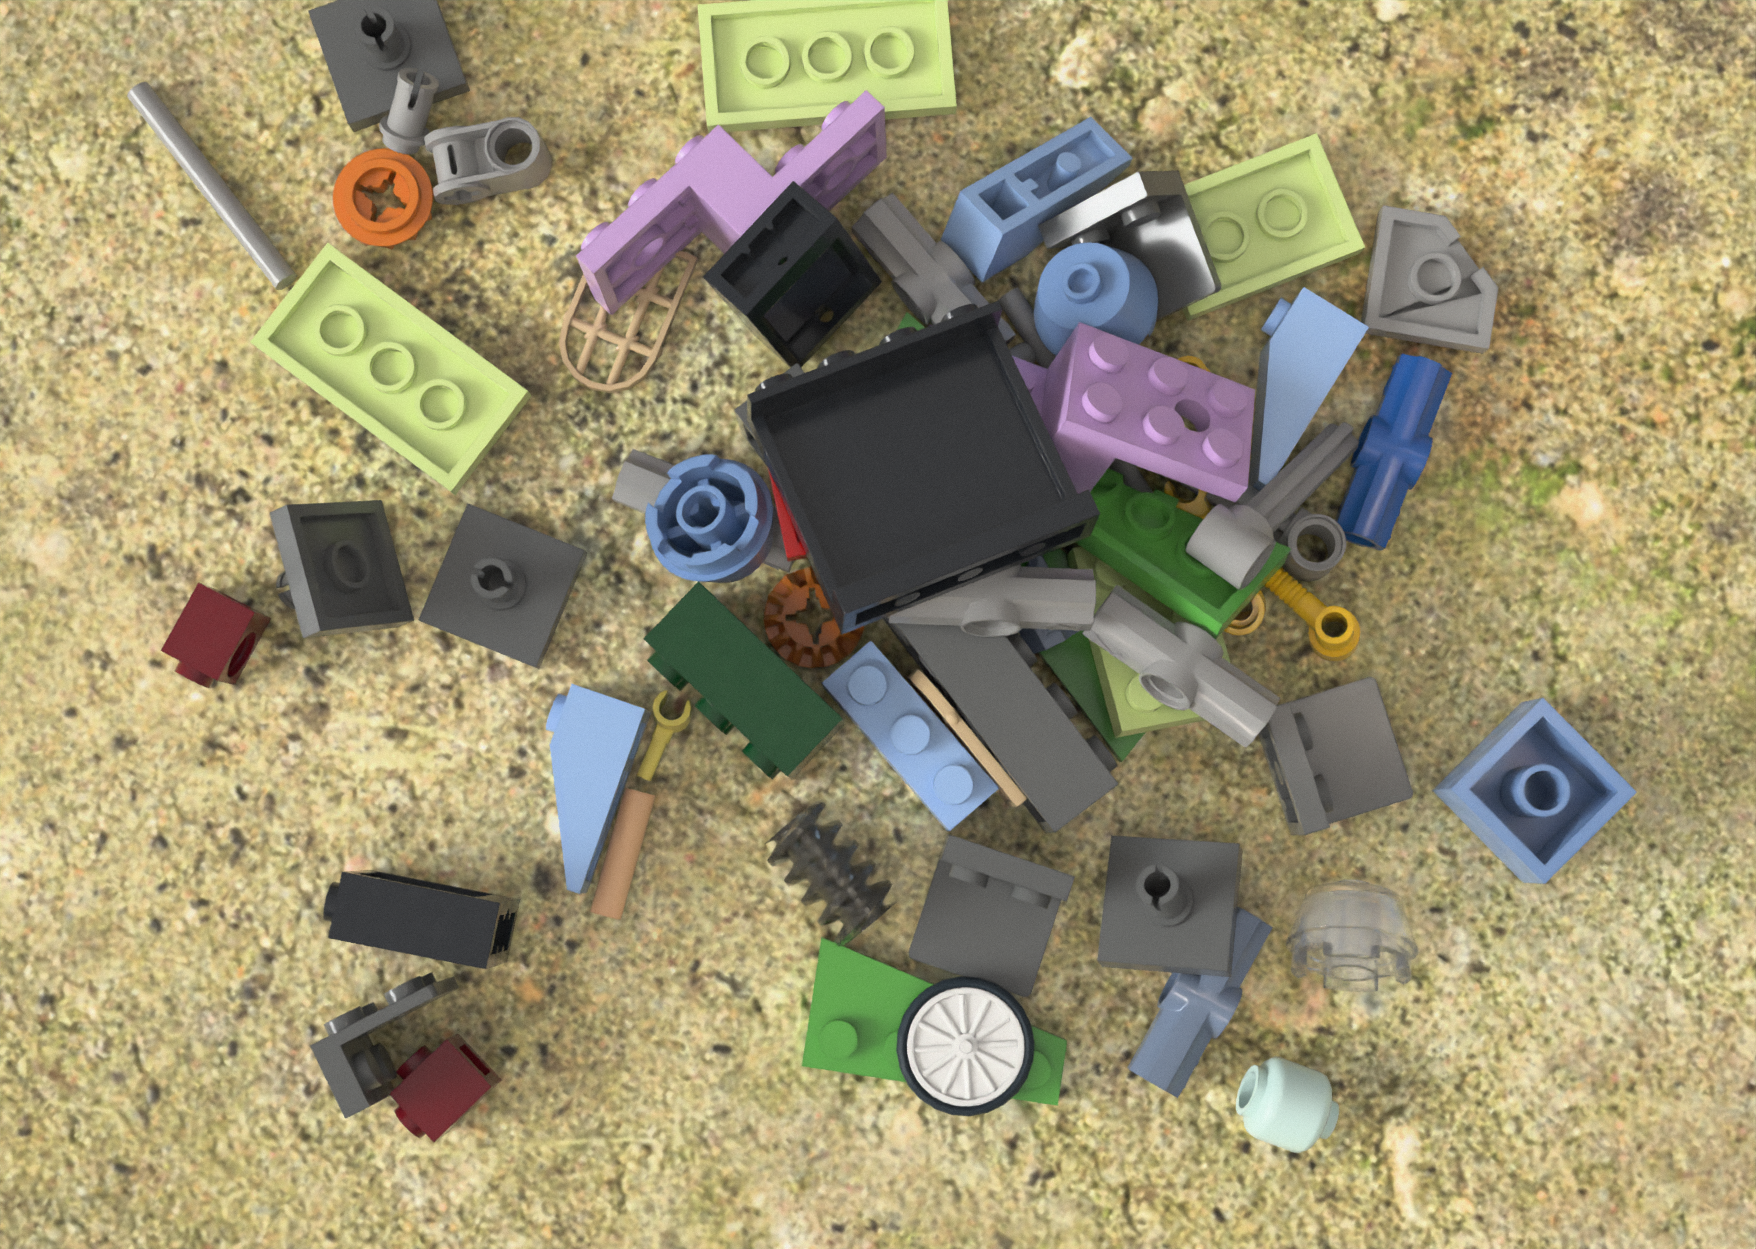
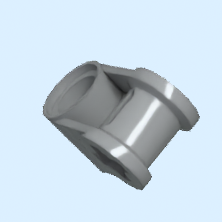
M507 117L471 126L445 127L434 130L424 137L426 150L433 153L438 185L433 188L435 201L439 204H466L479 201L487 196L531 189L540 185L548 177L552 168V156L542 137L529 121L519 117ZM519 143H529L532 145V151L524 162L517 165L505 163L507 152L514 145Z

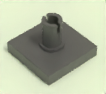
M337 0L308 10L347 123L353 132L378 124L384 116L389 115L398 82V72L401 69H418L412 90L414 94H417L424 71L430 73L438 80L439 87L434 95L432 104L470 91L438 0Z
M382 500L289 504L270 512L285 569L277 577L276 588H283L287 585L290 590L282 592L278 596L286 606L295 609L303 638L397 628L414 621Z
M467 503L418 620L540 669L588 553L583 549Z
M1111 835L1097 958L1099 964L1102 967L1231 977L1243 854L1240 844Z

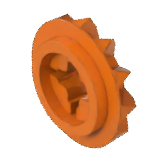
M373 149L359 154L342 169L333 190V206L339 223L353 238L366 247L372 245L392 250L395 245L404 241L416 240L420 229L427 221L432 220L431 209L434 193L428 174L413 157L391 149ZM394 183L393 194L406 208L398 207L394 209L387 207L382 215L376 217L377 206L362 191L364 190L371 194L374 191L384 193L388 185L392 186Z
M812 566L786 574L768 594L763 621L770 643L783 658L798 666L823 668L840 662L855 649L863 634L864 626L841 634L833 617L832 621L822 623L819 644H813V635L809 634L807 624L797 623L796 620L787 621V617L796 616V613L806 611L807 601L810 600L809 591H815L816 599L819 600L822 610H831Z

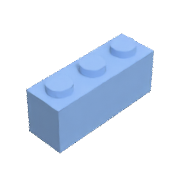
M869 641L822 682L823 688L947 831H951L999 789L872 641Z

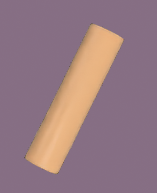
M625 787L590 912L621 920L654 805L655 795Z

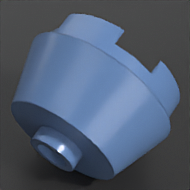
M1089 242L1072 245L1056 254L1048 262L1041 274L1034 303V322L1037 333L1045 347L1055 356H1057L1079 322L1139 345L1147 334L1150 337L1155 327L1158 310L1157 286L1149 269L1138 258L1128 252L1099 243Z
M713 454L691 457L672 467L667 472L671 478L670 481L659 492L654 507L648 502L645 513L647 534L652 549L660 563L676 576L692 581L730 583L752 574L766 559L773 542V504L770 491L764 480L749 466L734 460L720 459L717 455Z

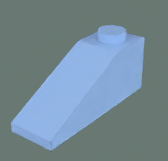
M1089 117L961 190L941 241L946 243L960 257L967 268L981 282H984L1026 257L1044 241L1038 225L1099 193L1129 167L1133 158L1092 117Z
M1305 287L1302 288L1292 303L1280 298L1261 328V331L1268 334L1270 338L1261 350L1259 357L1248 484L1259 491L1278 474L1369 328Z
M571 684L567 696L558 694L555 698L547 719L546 730L554 732L550 743L566 886L567 890L582 894L588 892L651 712L575 684Z

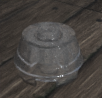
M1341 880L1311 888L1304 897L1285 944L1288 951L1292 953L1291 972L1295 977L1307 976L1308 970L1324 975L1323 988L1350 992L1378 991V978L1395 976V981L1403 985L1408 983L1412 977V960L1419 953L1400 896L1390 889L1361 880Z

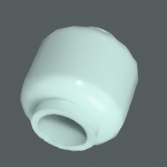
M1277 1056L1264 1061L1260 1067L1253 1065L1248 1069L1241 1081L1236 1098V1111L1239 1115L1243 1116L1244 1127L1250 1135L1294 1153H1301L1310 1149L1319 1138L1327 1139L1332 1134L1339 1115V1105L1332 1100V1088L1327 1076L1317 1070Z

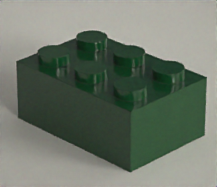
M699 581L643 638L655 650L647 661L679 691L690 683L702 695L694 706L721 732L727 735L736 727L749 739L750 742L744 747L742 752L772 780L781 771L793 780L844 726L843 718Z

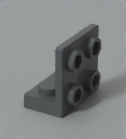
M1178 170L1138 171L1038 225L1047 249L1067 248L1075 244L1091 242L1123 250L1138 258L1149 269L1157 286L1158 310L1156 322L1219 292L1221 289V282Z
M1367 677L1277 705V709L1258 734L1291 835H1308L1330 828L1329 824L1408 800L1413 796V790L1377 681L1373 677Z
M949 834L946 836L909 948V956L913 960L964 977L985 979L998 984L1008 992L1028 997L1032 992L1061 900L1067 902L1075 876Z
M433 972L422 977L418 976L384 993L389 1004L387 1007L378 1011L375 1003L372 1002L366 1006H359L324 1024L328 1037L310 1045L345 1119L389 1097V1094L394 1090L391 1080L397 1077L393 1061L381 1043L373 1045L369 1034L457 990L459 986L454 976L438 982Z

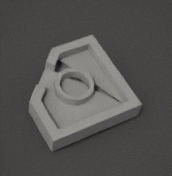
M1385 205L1379 210L1361 322L1369 327L1365 334L1480 354L1489 349L1499 287L1484 267L1481 269L1477 267L1458 241L1461 236L1446 216Z

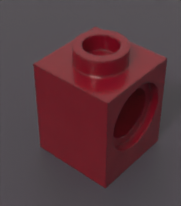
M198 582L161 651L179 660L174 670L175 672L201 686L210 688L214 679L235 685L271 618L215 588Z

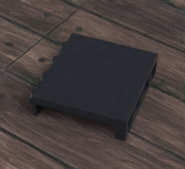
M999 301L980 308L976 304L960 306L947 313L940 323L918 331L915 327L901 328L883 338L876 347L857 354L852 350L834 353L821 361L817 369L796 377H792L791 374L787 373L773 376L760 383L756 387L755 392L747 394V421L841 634L1090 537L1100 512L1090 491L1086 490L1077 493L998 328L1002 313Z

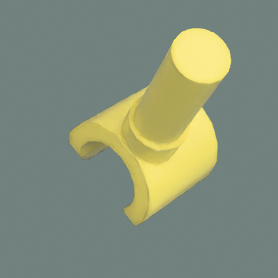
M668 690L659 693L654 700L653 714L656 726L651 736L652 740L637 772V776L648 781L652 780L665 747L669 744L673 733L685 729L691 719L689 700L686 702L684 713L678 719L668 720L661 715V709L668 697Z

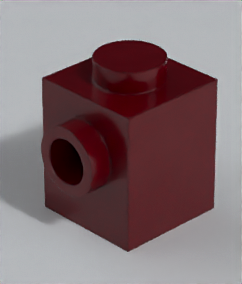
M458 1033L447 1038L433 1052L426 1045L417 1050L396 1071L403 1081L389 1095L399 1105L394 1110L399 1121L416 1137L422 1138L426 1134L435 1142L447 1134L502 1079Z

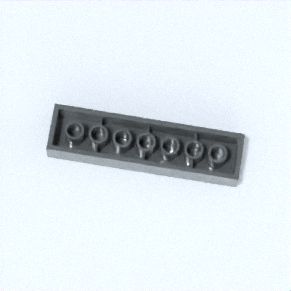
M796 363L783 374L787 373L791 374L792 377H796L805 372ZM747 401L734 409L741 433L767 466L747 421ZM889 616L883 618L884 622L925 676L945 697L1026 796L1027 799L1023 802V805L1045 833L1057 832L1118 785V782L1110 773L1118 767L1115 759L1095 735L1086 739L1082 737L1070 721L1071 718L1078 714L1075 707L1056 683L1053 682L1045 688L1031 670L1033 664L1037 662V658L1018 633L1002 637H982L963 632L961 626L889 623Z

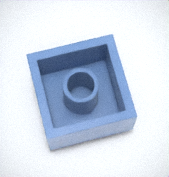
M1544 698L1521 702L1432 790L1523 883L1545 884L1637 793Z

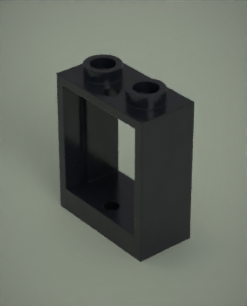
M794 181L703 276L754 336L790 368L796 363L802 368L882 283L840 221ZM832 311V319L828 322H822V315L825 312Z
M374 870L344 871L341 874L340 883L332 882L328 889L323 919L324 921L331 922L328 934L330 939L489 969L508 961L520 899Z

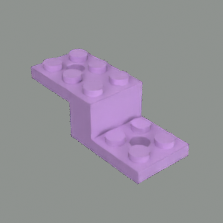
M867 90L852 104L848 101L840 103L828 114L822 124V131L805 147L802 144L792 147L780 159L775 168L776 174L773 177L720 125H717L705 137L698 135L692 138L679 151L675 159V165L658 181L652 178L640 185L628 202L629 207L611 224L609 222L599 224L584 239L581 245L582 251L576 255V258L594 299L610 315H613L658 271L669 263L678 251L683 250L701 232L725 254L793 181L830 211L887 158L885 107Z
M1081 322L1078 323L1048 369L1012 356L1077 493L1086 490L1091 491L1115 458L1232 502H1236L1248 488L1255 389ZM1181 416L1192 422L1198 432L1184 427Z

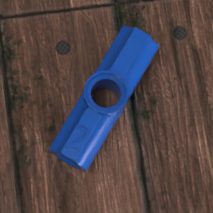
M1402 353L1397 357L1384 387L1383 396L1376 414L1371 415L1366 422L1358 439V448L1352 455L1350 467L1355 469L1335 521L1342 527L1346 541L1361 547L1373 548L1379 551L1386 548L1396 519L1400 514L1407 490H1411L1417 483L1431 451L1433 438L1429 437V433L1452 372L1442 367V364L1422 356H1411Z

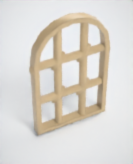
M678 251L675 254V258L688 262L674 299L657 294L660 290L657 284L664 267L647 282L645 289L641 288L634 294L638 296L635 301L639 304L625 337L605 330L608 324L604 323L609 313L602 306L594 324L575 318L588 286L584 274L582 275L570 307L563 316L559 338L562 361L575 380L591 390L614 393L631 389L647 377L657 359L662 355V347L697 264L698 258L683 251ZM650 301L669 308L653 348L637 342L640 336H636ZM570 327L586 332L584 338L587 341L576 368L570 362L567 350ZM598 338L618 345L616 351H619L606 384L592 382L583 376ZM630 350L649 357L640 372L627 381L617 383Z
M917 668L906 677L913 689L999 787L996 792L1009 807L1021 805L1027 799L1026 796L939 690Z

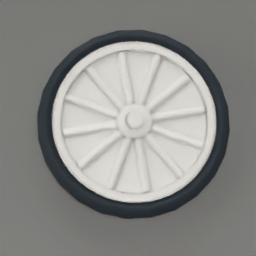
M960 976L942 980L926 988L912 1001L902 1017L897 1033L896 1052L900 1070L908 1086L919 1099L932 1108L950 1115L975 1116L989 1113L1003 1106L1019 1092L1028 1078L1034 1060L1035 1041L1032 1026L1025 1010L1011 993L998 984L985 979Z

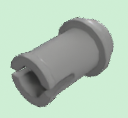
M404 68L398 72V82L389 115L384 116L379 124L380 131L383 134V143L389 149L402 154H415L419 151L420 146L425 145L424 137L429 133L426 124L434 95L439 87L438 80L430 73L424 71L418 93H412L418 71L415 68Z

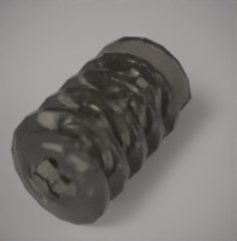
M818 800L765 843L773 841L776 843L767 861L771 867L789 861L793 863L784 879L785 884L790 887L808 881L810 885L804 893L801 903L804 907L821 901L826 903L817 922L823 927L841 921L843 925L834 939V943L837 947L849 943L868 928L896 902L887 905L883 902L893 885L888 879L871 885L867 883L876 865L872 859L855 865L850 863L859 846L855 839L839 845L833 842L843 824L839 820L823 825L817 823L826 806L823 800Z

